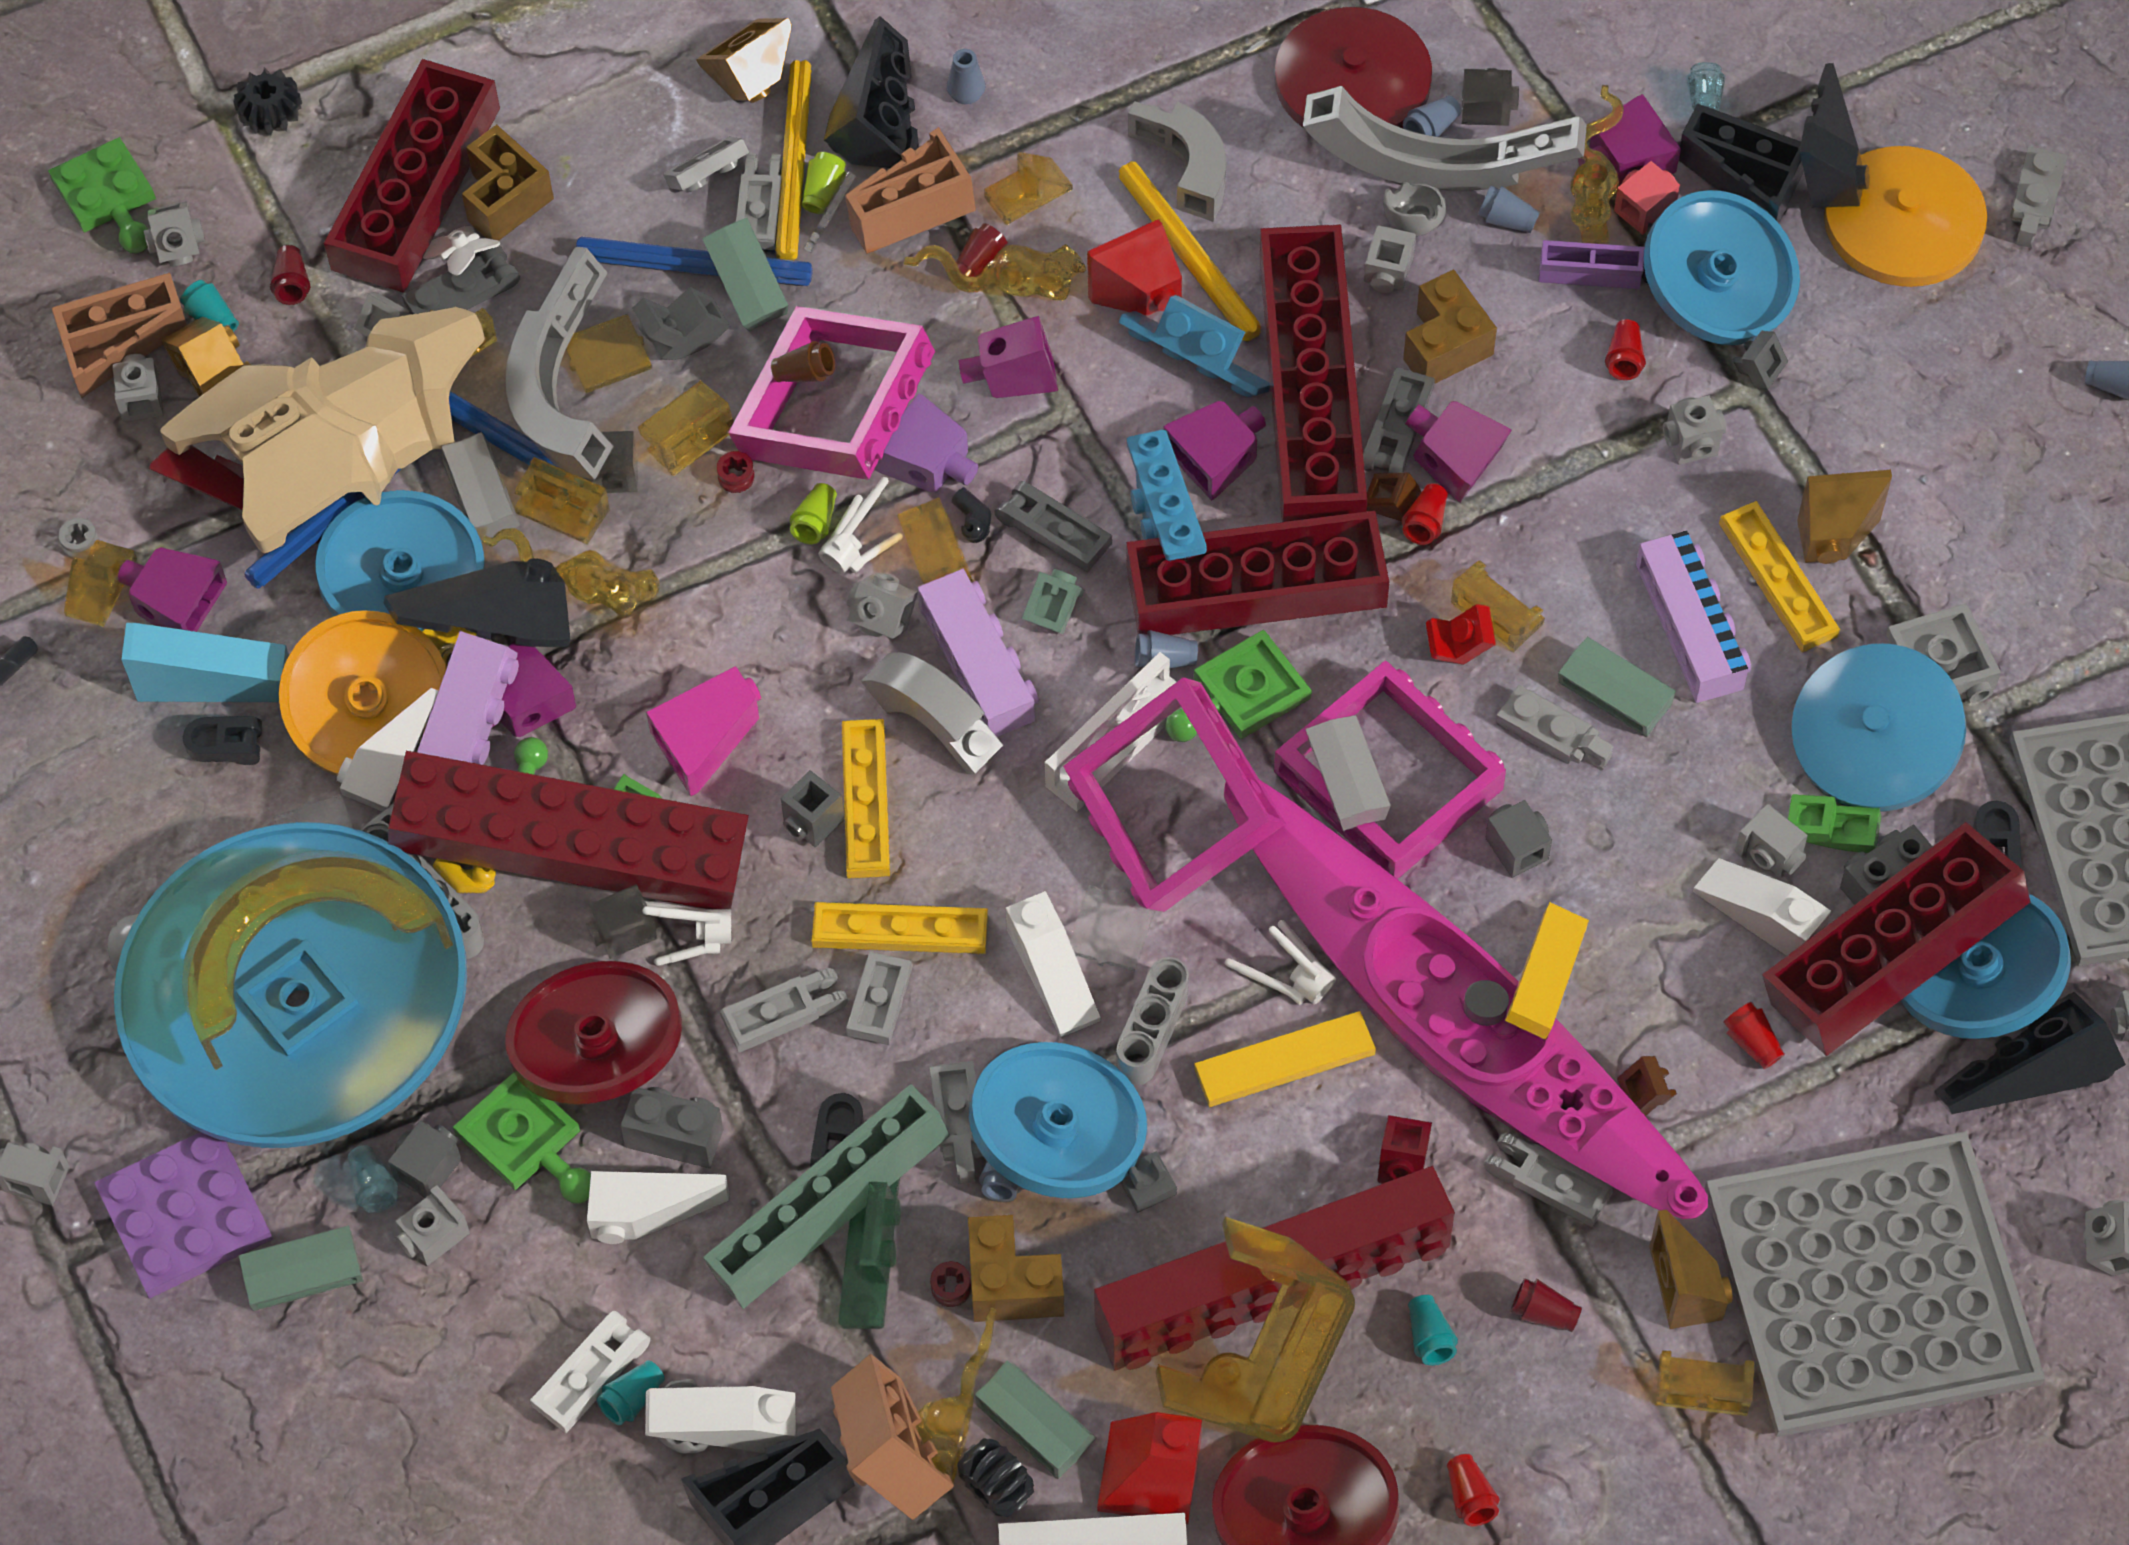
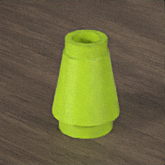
M818 152L814 159L809 160L801 204L805 210L814 214L824 213L825 208L846 177L844 170L846 163L840 157L828 152Z
M825 483L816 484L790 516V532L798 541L813 545L828 535L837 497L833 487Z

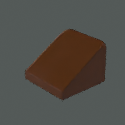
M1409 472L1374 473L1367 491L1366 511H1376V514L1402 521L1404 514L1420 495L1421 488Z

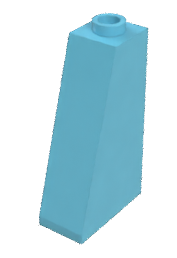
M126 623L121 660L138 702H279L281 674L289 653L286 645L140 623Z

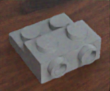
M1967 603L1888 626L1886 636L1890 644L1916 650L1935 661L1950 676L1960 694L1961 700L1968 698L1971 703H1978L1986 700L1993 694L2001 672Z

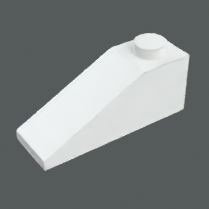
M430 688L356 750L353 759L345 758L337 776V781L342 783L340 790L343 796L382 812L394 803L406 750L418 751L439 692L438 690Z
M1718 858L1693 889V892L1786 956L1825 928L1831 915V910L1797 887Z
M1046 891L1006 907L1007 932L1060 1037L1062 1038L1100 1022L1101 1017L1064 926Z
M591 1171L587 1214L591 1239H598L607 1244H619L624 1239L637 1240L729 1201V1189L726 1175Z
M755 1386L651 1388L646 1391L645 1435L766 1453L764 1448L796 1436L795 1393Z

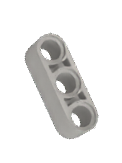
M1165 957L1154 962L1119 1038L1116 1049L1117 1068L1133 1085L1145 1084L1155 1075L1186 1004L1189 973L1185 964L1177 958ZM1171 980L1179 985L1174 988H1164L1159 983ZM1148 1017H1157L1162 1022L1158 1025H1148L1143 1020ZM1132 1054H1141L1146 1057L1144 1061L1138 1063L1131 1062L1126 1058Z

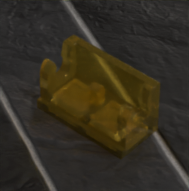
M700 380L639 425L638 430L640 435L651 444L647 451L668 469L672 476H675L729 436L728 432L734 420L728 402Z
M533 457L529 468L519 481L514 494L520 496L515 505L516 514L587 545L610 511L605 487L568 473L536 457Z
M939 497L897 514L923 584L963 568L969 580L974 582L950 518Z
M1479 560L1453 581L1451 603L1462 612L1475 604L1489 606L1495 638L1514 653L1544 624L1545 617L1541 615L1544 610L1538 605L1529 609L1488 576V572L1484 570L1487 565Z
M1662 1350V1354L1659 1356L1655 1405L1747 1416L1753 1399L1754 1361L1745 1360L1742 1365L1671 1357V1351Z

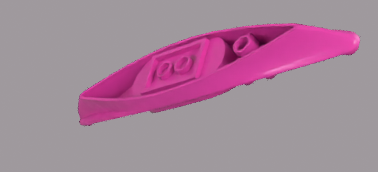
M1260 780L1286 825L1252 848V850L1324 953L1346 978L1367 1007L1404 1047L1433 1074L1484 1112L1533 1143L1555 1153L1628 1196L1657 1210L1667 1209L1673 1216L1680 1219H1695L1704 1213L1708 1207V1195L1692 1171L1617 1083L1556 1018L1546 1040L1505 1021L1519 983L1516 978L1481 946L1406 885L1296 803ZM1226 782L1224 786V799L1237 825L1240 826L1249 819ZM1489 980L1496 982L1506 990L1509 996L1506 1016L1495 1025L1483 1026L1476 1024L1464 1012L1463 1003L1466 990L1477 981Z

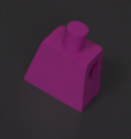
M1641 94L1592 126L1590 150L1584 152V157L1578 158V163L1585 176L1589 177L1604 170L1614 186L1619 187L1634 169L1639 171L1650 161L1662 170H1666L1671 174L1676 173L1681 148L1645 96Z
M1039 316L981 333L978 336L980 356L958 360L963 384L986 379L991 395L995 398L1058 391L1054 357Z
M1217 401L1166 424L1163 430L1167 431L1178 465L1212 501L1254 463L1257 458L1258 442L1255 434L1266 427V421L1262 413L1254 406L1237 416L1225 402Z
M1451 401L1439 418L1419 404L1405 423V425L1423 437L1413 455L1415 461L1460 503L1501 450L1512 431L1507 426L1457 401Z
M162 547L154 550L145 566L131 560H126L118 573V582L131 587L128 595L134 611L140 617L154 626L195 632L198 631L227 585L220 561Z
M514 641L509 648L518 653L516 660L519 662V667L513 683L507 684L503 694L504 711L499 723L501 722L513 736L522 737L576 708L572 685L536 647L517 645Z

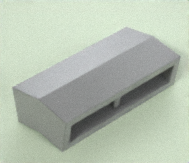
M478 433L463 441L443 445L442 462L459 508L475 527L480 540L498 536L520 526L492 448L483 433Z
M1356 715L1329 720L1307 728L1306 733L1342 830L1345 831L1365 823L1385 820L1391 805Z

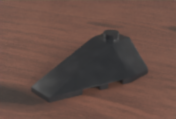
M881 16L874 20L831 110L824 141L834 152L840 154L853 165L891 168L902 160L901 154L910 147L914 150L917 149L918 132L916 128L911 126L910 113L915 110L914 99L909 97L907 93L906 81L912 78L908 40Z
M1826 63L1818 84V98H1813L1811 103L1813 116L1806 117L1800 146V157L1812 208L1860 206L1862 190L1869 188L1868 165H1862L1858 144L1834 63Z
M532 558L528 561H510L385 595L383 603L395 623L399 625L446 633L452 631L454 626L462 627L476 633L477 637L490 640L491 633L515 636V644L529 647H569L570 645L565 582L553 564L543 559Z
M2072 992L2057 1000L2046 1013L2027 1025L2028 1028L2012 1040L2011 1037L2004 1036L1995 1043L1997 1050L1989 1059L1972 1061L1937 1088L1934 1093L1951 1114L2086 1087L2092 1083L2109 1079L2116 1070L2126 1064L2107 1023L2076 992Z

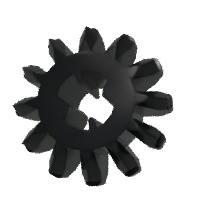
M264 67L262 74L257 76L249 72L248 81L238 82V93L234 94L233 103L235 110L238 111L239 121L243 126H250L254 134L266 129V132L271 136L276 128H281L287 132L288 122L298 121V110L302 108V98L300 93H298L296 82L292 77H286L281 69L270 74Z
M983 1438L976 1445L973 1444L957 1463L958 1474L965 1482V1487L973 1493L974 1498L978 1499L986 1509H990L997 1516L1009 1517L1015 1510L1018 1512L1034 1493L1033 1478L1027 1473V1468L1021 1465L1017 1457L1013 1456L1006 1446H1001L997 1440Z

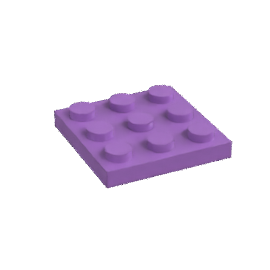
M202 1132L94 1182L149 1299L273 1240L270 1230L227 1142Z

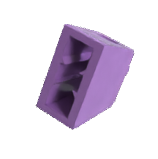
M919 393L904 411L900 425L893 432L884 450L883 458L878 461L875 469L882 474L932 493L938 491L949 477L964 485H968L978 471V464L966 457L968 453L966 431Z

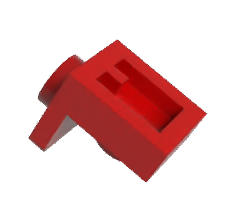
M1475 604L1450 621L1438 618H1431L1426 621L1430 653L1433 659L1464 665L1496 645L1489 606Z

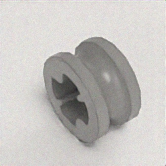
M73 518L61 526L58 538L64 553L69 558L84 560L96 553L99 548V538L94 525L89 520ZM81 534V537H85L86 540L77 544L76 540L73 541L72 539L75 535Z

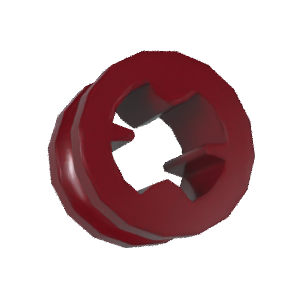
M731 451L725 453L717 462L718 482L725 491L741 493L752 486L755 473L753 462L746 453ZM735 468L737 471L742 470L743 474L737 477L735 473L729 474L728 470Z
M948 1261L939 1264L932 1271L930 1278L931 1292L937 1303L946 1307H956L966 1302L971 1292V1279L965 1266L959 1262ZM948 1276H955L957 1283L963 1282V1284L955 1286V1292H945V1285L939 1287L938 1284H945Z

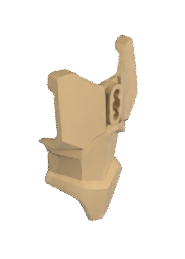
M458 307L380 319L373 327L367 338L366 348L322 366H319L312 357L294 368L272 364L242 366L166 423L160 430L164 443L171 451L178 455L187 451L192 444L212 440L222 441L243 464L244 497L242 519L245 528L257 548L262 553H269L285 543L289 531L349 492H362L373 505H379L382 491L398 469L406 467L432 449H442L443 445L455 442L449 405L450 389L461 369L485 340L482 326L475 313Z

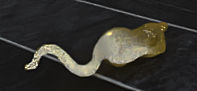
M1602 85L1601 97L1612 105V112L1601 119L1586 124L1584 157H1581L1586 162L1577 168L1570 184L1571 194L1575 197V203L1570 210L1571 220L1580 229L1582 243H1610L1607 221L1611 217L1609 201L1617 193L1619 178L1613 164L1606 156L1599 151L1589 148L1587 145L1588 140L1592 136L1609 130L1622 119L1624 113L1622 101L1608 92V85Z
M1067 244L1053 252H1042L1021 245H1007L987 264L983 273L976 277L962 274L952 255L943 247L937 245L926 246L915 257L904 258V265L917 266L926 258L938 259L943 264L951 282L959 290L967 293L979 292L989 284L994 283L1001 291L1010 295L1020 297L1040 295L1057 301L1067 299L1071 288V278L1086 271V266L1081 257Z
M504 528L497 532L493 538L483 536L482 543L491 547L497 545L503 539L511 540L518 549L521 561H528L534 558L528 539L521 531L515 528ZM593 550L584 551L561 562L555 568L567 585L568 591L575 598L587 604H603L622 616L631 615L637 602L650 601L655 598L660 589L659 579L652 569L628 571L604 559L601 554Z
M990 1308L986 1317V1327L977 1351L964 1366L960 1394L958 1396L935 1399L926 1403L918 1411L922 1421L915 1427L923 1443H926L928 1440L933 1442L938 1454L931 1460L937 1470L949 1475L953 1485L958 1471L957 1463L960 1461L970 1427L976 1377L979 1369L986 1362L991 1347L996 1309Z

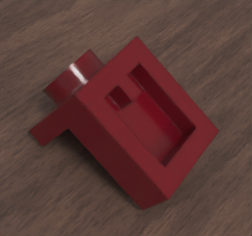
M1388 1115L1380 1153L1377 1176L1379 1183L1384 1184L1424 1169L1432 1122Z

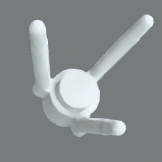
M887 477L880 479L860 507L859 505L863 500L862 496L856 495L831 537L821 547L818 555L823 563L832 571L842 575L850 569L856 574L865 563L902 539V534L898 532L860 555L859 550L862 548V545L852 534L888 484L889 480Z
M636 900L633 904L635 908L643 909L642 911L645 915L696 921V940H705V944L655 958L654 964L657 966L703 954H720V944H731V909H701Z
M1284 920L1278 922V927L1286 936L1275 926L1269 928V933L1299 964L1290 976V979L1294 982L1293 987L1233 959L1228 958L1225 960L1227 967L1288 995L1299 1005L1306 998L1312 1004H1317L1330 991L1336 981L1331 972L1317 960Z

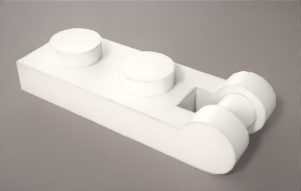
M612 1311L603 1319L530 1399L532 1407L564 1433H567L593 1405L597 1397L602 1394V1387L615 1380L633 1359H637L643 1354L650 1343L651 1338L640 1329L632 1330L626 1325L627 1319L617 1311ZM613 1339L622 1344L615 1352L606 1345Z

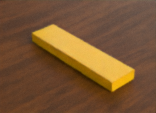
M1754 501L1720 516V527L1800 651L1803 653L1837 638L1840 628L1758 502Z
M884 719L842 721L847 879L890 876Z
M815 902L812 948L986 954L988 908Z
M1549 902L1543 913L1505 1021L1546 1040L1555 1021L1589 922L1588 919Z
M1361 1011L1194 1063V1070L1210 1108L1374 1056L1376 1048Z

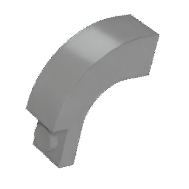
M1134 101L1128 112V137L1161 147L1177 155L1186 166V170L1177 185V210L1214 222L1222 206L1226 187V152L1217 130L1203 115L1180 102H1177L1172 112L1169 113L1157 106L1145 105Z
M902 652L888 653L861 680L862 684L886 713L902 712L908 714L931 730L967 774H976L1003 746L981 717L985 712L947 675L918 657Z

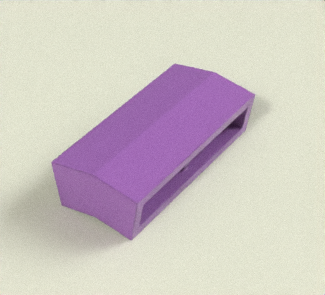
M1543 240L1539 265V282L1640 289L1644 266V247Z

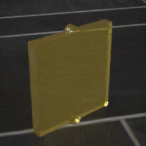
M628 314L574 333L566 348L571 360L569 362L570 369L576 371L586 393L652 369V364L643 347L644 338L637 335Z

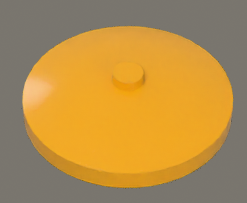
M1890 146L1878 148L1860 155L1862 165H1868L1870 174L1869 188L1862 190L1860 206L1825 207L1824 209L1825 229L1838 255L1849 266L1870 279L1903 287L1935 284L1951 278L1963 270L1978 253L1987 224L1985 200L1973 178L1954 161L1923 148Z
M352 611L339 614L312 628L300 639L289 654L279 685V703L282 719L288 734L299 751L319 768L338 776L346 757L353 759L356 750L430 688L439 691L447 668L436 646L417 627L396 624L392 616L384 612Z

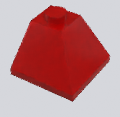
M1159 219L1087 251L1088 298L1093 304L1126 312L1137 311L1145 316H1149L1157 311H1164L1171 296L1177 295L1182 298V275L1163 224Z
M1154 1412L1112 1421L1097 1511L1125 1516L1185 1513V1521L1188 1525L1202 1439V1418Z

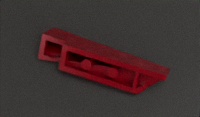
M190 445L189 449L180 455L167 448L148 468L243 511L244 473L243 466L220 455H216L215 459H213L195 446Z

